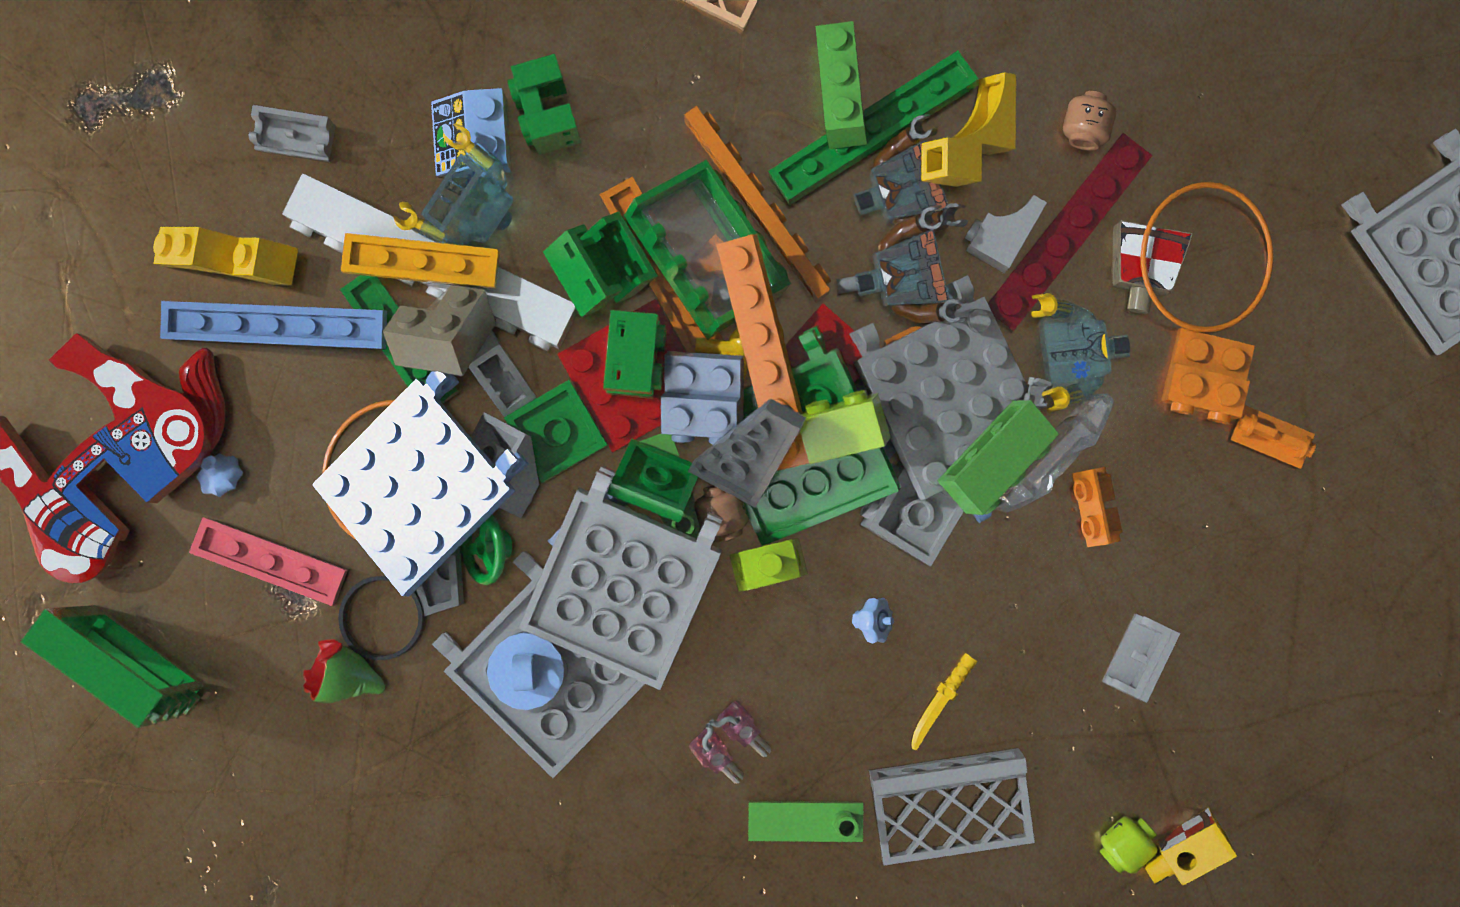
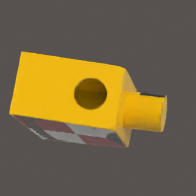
M1208 807L1160 838L1158 845L1161 855L1149 861L1144 867L1156 885L1174 874L1179 882L1184 885L1237 857V854L1229 837ZM1182 852H1190L1185 857L1178 856Z

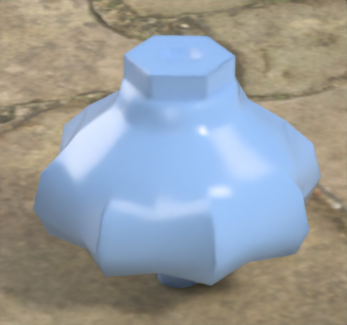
M219 453L215 457L211 455L203 459L200 466L202 469L196 477L200 482L203 494H214L221 497L227 491L236 489L237 481L243 475V471L238 466V458L224 456Z
M870 598L862 610L856 611L853 614L852 623L855 628L862 630L867 642L883 643L887 640L889 632L893 629V611L889 608L888 601L885 598Z

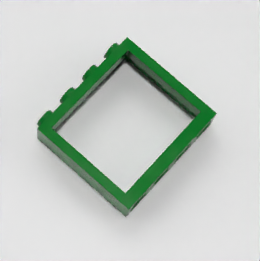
M96 605L45 608L20 641L137 728L152 724L156 725L162 721L167 722L172 718L177 719L183 713L189 715L197 706L196 703L200 699V696L197 694L204 686Z

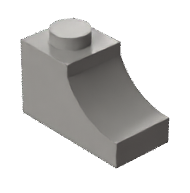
M1033 195L1022 209L1013 214L994 216L988 213L983 221L975 219L965 236V239L971 241L965 251L1005 273L1013 263L1047 202Z
M491 331L471 362L469 369L505 417L536 398L501 342L494 332Z

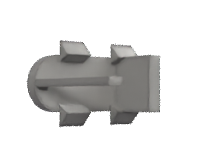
M1029 377L1028 393H1025L1024 400H1031L1038 409L1046 408L1048 403H1045L1042 392L1048 390L1052 382Z

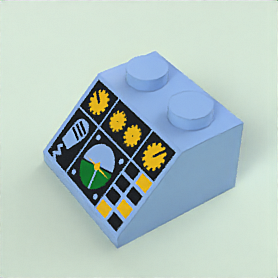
M502 88L467 90L431 102L436 177L467 175L466 172L469 173L471 169H474V172L477 171L478 174L512 172L507 98ZM453 124H459L470 132L471 141L475 146L494 161L489 169L470 153L463 149H455L445 142L444 135L450 138L453 143L460 141L462 138L461 130Z

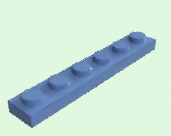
M161 301L160 339L386 349V339L383 333L387 326V311Z

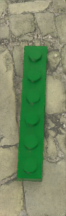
M957 50L864 110L867 145L829 149L827 135L825 134L768 171L769 176L788 204L791 205L887 144L889 140L906 128L911 127L915 117L926 114L932 115L978 86L979 78Z

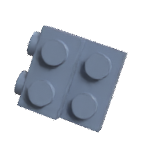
M668 351L665 354V393L661 396V434H671V440L680 443L691 442L695 439V436L709 437V443L714 444L744 420V356Z

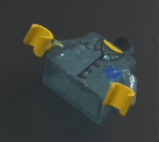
M453 124L461 130V140L453 143L445 135L443 136L444 140L451 147L459 150L463 149L468 154L465 156L460 153L421 213L425 220L417 216L414 207L408 202H400L399 207L403 211L411 213V216L406 220H401L396 216H393L397 227L401 230L416 228L419 230L418 234L436 243L463 245L468 244L471 240L484 243L489 240L495 229L504 230L510 225L512 214L508 209L513 203V197L505 190L508 181L501 161L479 142L475 145L471 141L470 132L459 124Z
M1046 293L1032 296V299L1040 301L1041 310L1032 311L1031 315L1034 318L1048 316L1038 322L1045 380L1052 382L1048 390L1042 392V396L1050 395L1053 398L1054 406L1047 409L1048 413H1053L1070 405L1084 402L1101 388L1104 376L1111 374L1112 371L1110 359L1129 357L1130 342L1127 334L1107 337L1105 321L1096 320L1093 312L1070 301L1056 299L1053 294Z

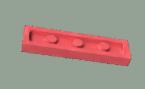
M202 517L189 551L193 555L330 606H335L348 571L347 569L207 517Z

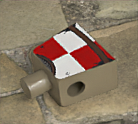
M1120 221L1113 228V286L1130 290L1128 311L1149 314L1152 299L1144 284L1140 256L1143 235L1147 225ZM1152 227L1147 244L1146 264L1149 280L1156 295L1166 296L1172 292L1189 247L1192 233Z

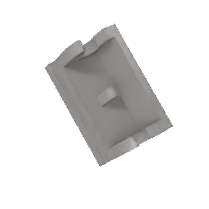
M257 105L252 106L251 117L255 120L254 132H249V140L255 145L254 149L256 151L324 162L330 161L336 126L328 117Z
M1134 614L1102 682L1147 703L1180 633L1145 616L1142 617Z

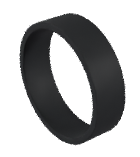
M375 576L358 582L347 592L339 609V628L345 642L357 654L372 660H388L405 654L417 644L424 631L426 616H424L417 591L415 590L411 596L418 610V625L411 641L403 649L390 655L374 654L360 647L349 632L347 611L353 596L363 586L379 580L390 581L386 576Z

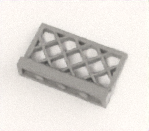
M1016 748L869 770L883 865L1035 843L1026 781V759L1020 749ZM1017 778L1018 792L1009 803L994 793V790L1002 780ZM991 782V784L988 787L982 784ZM975 785L984 792L972 808L956 798L964 786ZM953 788V790L950 793L945 789ZM936 790L945 796L946 799L936 812L932 814L918 802L926 792ZM916 793L913 798L908 796V794ZM899 796L908 805L895 820L884 812L882 798ZM989 797H992L1005 807L993 824L977 813ZM1019 801L1021 805V812L1015 808ZM952 802L967 812V815L955 830L939 819ZM914 808L929 818V821L918 835L902 825ZM1012 812L1023 820L1024 833L1008 836L998 828ZM973 818L989 828L984 836L976 841H970L961 835ZM885 820L892 824L888 831H886ZM935 823L951 834L943 846L933 847L923 840ZM897 829L913 839L905 851L889 852L888 841ZM995 833H996L998 836H1000V837H996V838H991ZM957 839L962 842L953 844ZM918 845L924 847L923 849H916Z

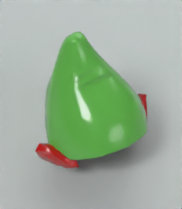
M334 639L318 642L320 651L311 670L303 671V678L305 680L304 690L306 693H310L313 701L319 703H334L361 694H382L385 690L382 678L371 668L367 661L361 655Z

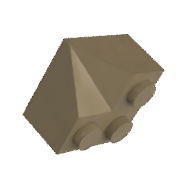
M450 285L428 308L400 305L383 330L395 365L463 376L496 323L485 290Z

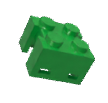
M551 54L511 66L514 78L508 79L507 83L517 111L522 109L524 111V115L517 117L527 146L534 145L538 155L582 143L570 103L547 110L544 109L543 102L568 95L556 55Z
M620 211L602 217L589 230L585 224L566 230L543 251L581 317L599 311L613 298L616 303L633 297L658 276Z
M610 311L603 386L604 390H607L606 393L608 395L653 399L654 390H661L663 367L662 364L657 363V353L665 352L667 329H665V325L660 324L658 314ZM622 329H625L624 337H621ZM618 371H621L620 380H617Z

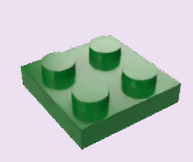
M570 380L565 381L504 417L508 425L531 437L537 475L542 484L608 446Z
M631 438L610 483L607 494L623 502L631 503L654 512L661 517L680 523L698 476L688 472L692 462Z

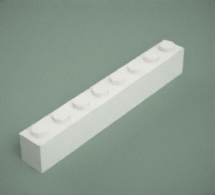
M303 173L282 213L292 221L291 229L308 237H311L313 232L326 237L323 244L343 253L345 233L449 244L416 228L401 230L397 227L393 216ZM499 267L496 289L469 287L486 291L493 317L496 319V327L512 335L518 329L530 335L529 343L546 351L549 350L550 346L558 349L561 348L578 313L572 302ZM397 279L410 286L414 283L412 280ZM418 281L428 286L426 293L435 298H438L450 286V284Z

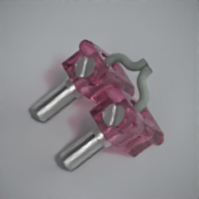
M733 701L717 717L716 721L714 719L710 720L706 724V728L689 745V749L704 768L709 767L716 774L722 771L734 783H739L740 781L727 767L741 780H743L744 774L731 762L734 758L726 750V745L714 732L712 726L721 727L732 741L737 740L744 748L749 744L762 757L768 755L755 740L769 754L771 752V747L759 736L761 731L754 724L753 717L739 701Z

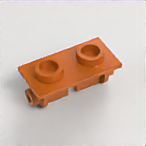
M1244 405L1242 418H1239L1230 439L1299 469L1302 468L1306 456L1310 458L1316 448V444L1312 442L1315 436L1314 433Z
M1106 467L1072 473L1074 481L1073 491L1078 500L1082 519L1081 530L1086 539L1087 547L1107 545L1121 541L1120 534L1123 533V529L1121 528L1118 508L1105 509L1104 504L1106 501L1116 500L1111 473L1107 474Z

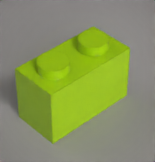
M865 390L843 396V402L829 405L828 400H820L805 406L807 411H804L801 415L805 416L806 419L800 429L809 464L883 447L887 444L891 436L878 393L867 395Z

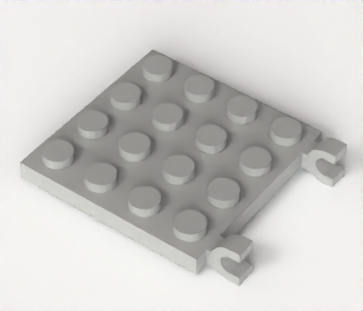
M1457 129L1444 134L1433 142L1439 152L1449 158L1451 163L1378 213L1374 211L1364 192L1353 196L1342 204L1348 215L1360 224L1351 230L1352 234L1435 355L1442 354L1460 341V134Z
M968 275L945 286L946 293L950 299H962L966 302V304H956V310L953 311L955 317H967L964 322H948L947 320L932 322L882 348L879 346V335L873 323L850 333L853 342L862 358L854 361L853 364L868 394H879L891 442L920 500L928 499L944 490L937 480L1012 401L1024 400L1025 393H1028L1029 389L985 297L974 300V288Z
M602 465L594 478L590 491L580 487L576 491L519 629L660 690L722 552L721 549L712 546V543L723 518L709 512L696 539L604 498L616 471Z
M523 551L513 563L532 581L464 651L447 632L442 633L432 645L451 662L444 672L535 762L554 778L645 683L554 644L560 651L565 666L563 683L554 698L543 706L530 710L512 708L497 698L490 688L487 676L489 658L496 646L507 637L526 632L519 629V626L543 571L540 564L527 551Z

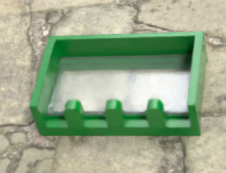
M707 159L634 198L624 214V218L707 340L736 322L717 244L757 234L773 299L780 298L792 284L788 279L785 267L774 259L767 248L763 235L755 231L746 218L743 206L740 202L733 199L725 187L722 175L712 168Z

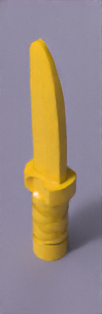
M965 653L957 664L958 666L954 668L951 676L949 675L945 681L946 683L941 682L937 687V694L928 705L914 731L912 738L913 750L919 748L950 699L952 701L958 696L956 692L962 685L961 683L965 681L968 673L977 664L978 661Z

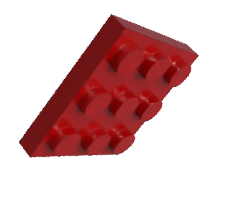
M656 299L632 311L658 314L660 324L665 325V329H667L665 352L657 353V363L662 364L663 367L661 390H654L653 399L608 395L606 393L607 390H604L609 325L557 353L612 453L629 445L631 438L638 440L661 427V396L665 393V354L668 351L686 352ZM622 329L621 337H624L625 329ZM621 371L617 373V380H620Z

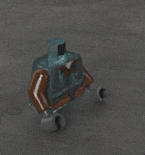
M926 114L915 117L911 127L906 128L889 140L874 159V168L871 169L869 174L873 188L854 194L855 203L860 215L881 209L886 225H896L917 214H922L923 210L927 207L939 204L942 207L933 210L932 219L936 223L947 220V224L938 229H928L919 235H924L931 231H940L948 228V226L964 227L967 225L968 220L961 219L956 221L954 218L955 212L960 208H965V205L957 203L948 204L941 184L921 181L922 143H925L926 140L920 142V138L932 137L938 132L937 127L927 132H924L922 128L923 121L931 115Z
M937 204L927 207L923 210L922 214H917L897 223L879 241L878 252L872 255L875 269L855 274L859 296L880 292L884 307L891 306L892 311L897 316L917 323L943 322L945 320L948 322H964L967 317H955L953 313L955 305L966 304V302L962 299L949 300L934 229L945 226L947 220L936 223L932 219L933 210L941 208V205Z

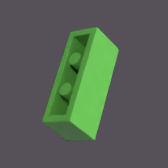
M854 22L816 26L825 130L829 149L867 145Z
M1031 400L1012 401L937 481L966 514H989L1001 503L1000 497L1008 488L1016 486L1025 478L1027 474L1025 470L1034 461L1043 458L1051 450L1052 446L1050 444L1059 433Z

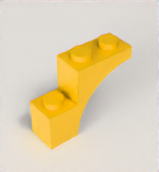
M1004 72L979 79L975 107L964 127L952 138L947 137L922 143V182L954 187L982 182V154L992 155L1015 150L1016 74Z
M160 227L153 246L155 253L153 264L224 274L271 285H292L298 248L262 238H239L201 227Z

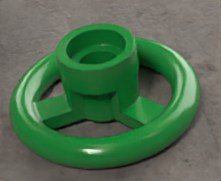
M493 515L480 526L479 536L476 538L475 543H472L471 535L461 544L464 565L474 581L481 585L495 583L503 572L505 560L509 559L512 553L511 537L506 530L501 529L500 524ZM474 555L483 560L488 572L487 574H484L478 568Z

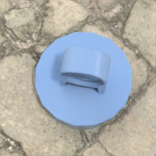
M522 632L507 637L496 646L489 658L487 676L491 690L500 701L512 708L530 710L543 706L555 697L563 683L565 666L560 651L553 643L529 632Z

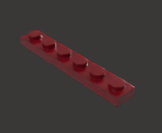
M1125 133L1119 136L989 300L988 305L998 323L1011 333L1017 328L1038 301V299H1032V296L1044 294L1153 156Z

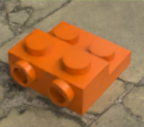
M1185 328L1178 329L1161 402L1171 404L1170 410L1180 414L1193 415L1194 410L1208 413V420L1222 424H1230L1231 419L1242 418L1250 384L1247 377L1255 346Z

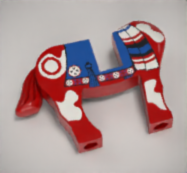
M76 333L49 361L58 369L76 373L92 382L107 399L115 420L100 428L77 446L50 477L7 417L0 416V479L18 501L25 517L37 560L49 575L67 583L90 581L99 576L109 566L116 554L119 541H125L130 530L83 483L104 460L147 503H159L199 469L203 459L211 454L224 429L225 401L216 375L214 354L209 348H201L179 368V382L184 392L181 393L159 384L144 373L141 368L113 357L89 337Z

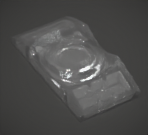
M1108 393L1088 395L1056 428L1059 435L1050 444L1052 446L1051 450L1043 458L1034 461L1025 470L1027 474L1019 484L1008 488L1000 497L1001 503L995 510L1010 512L1050 493L1055 479L1077 459L1082 450L1096 445L1108 421L1114 399Z

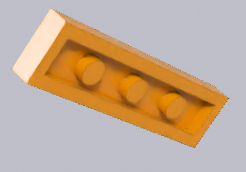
M345 233L341 272L496 289L500 251L499 249Z

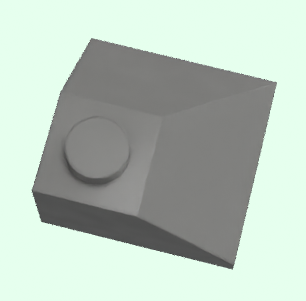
M484 412L471 438L490 461L496 466L498 458L509 449L513 454L519 452L529 463L509 481L516 491L499 507L521 518L539 486L531 437Z

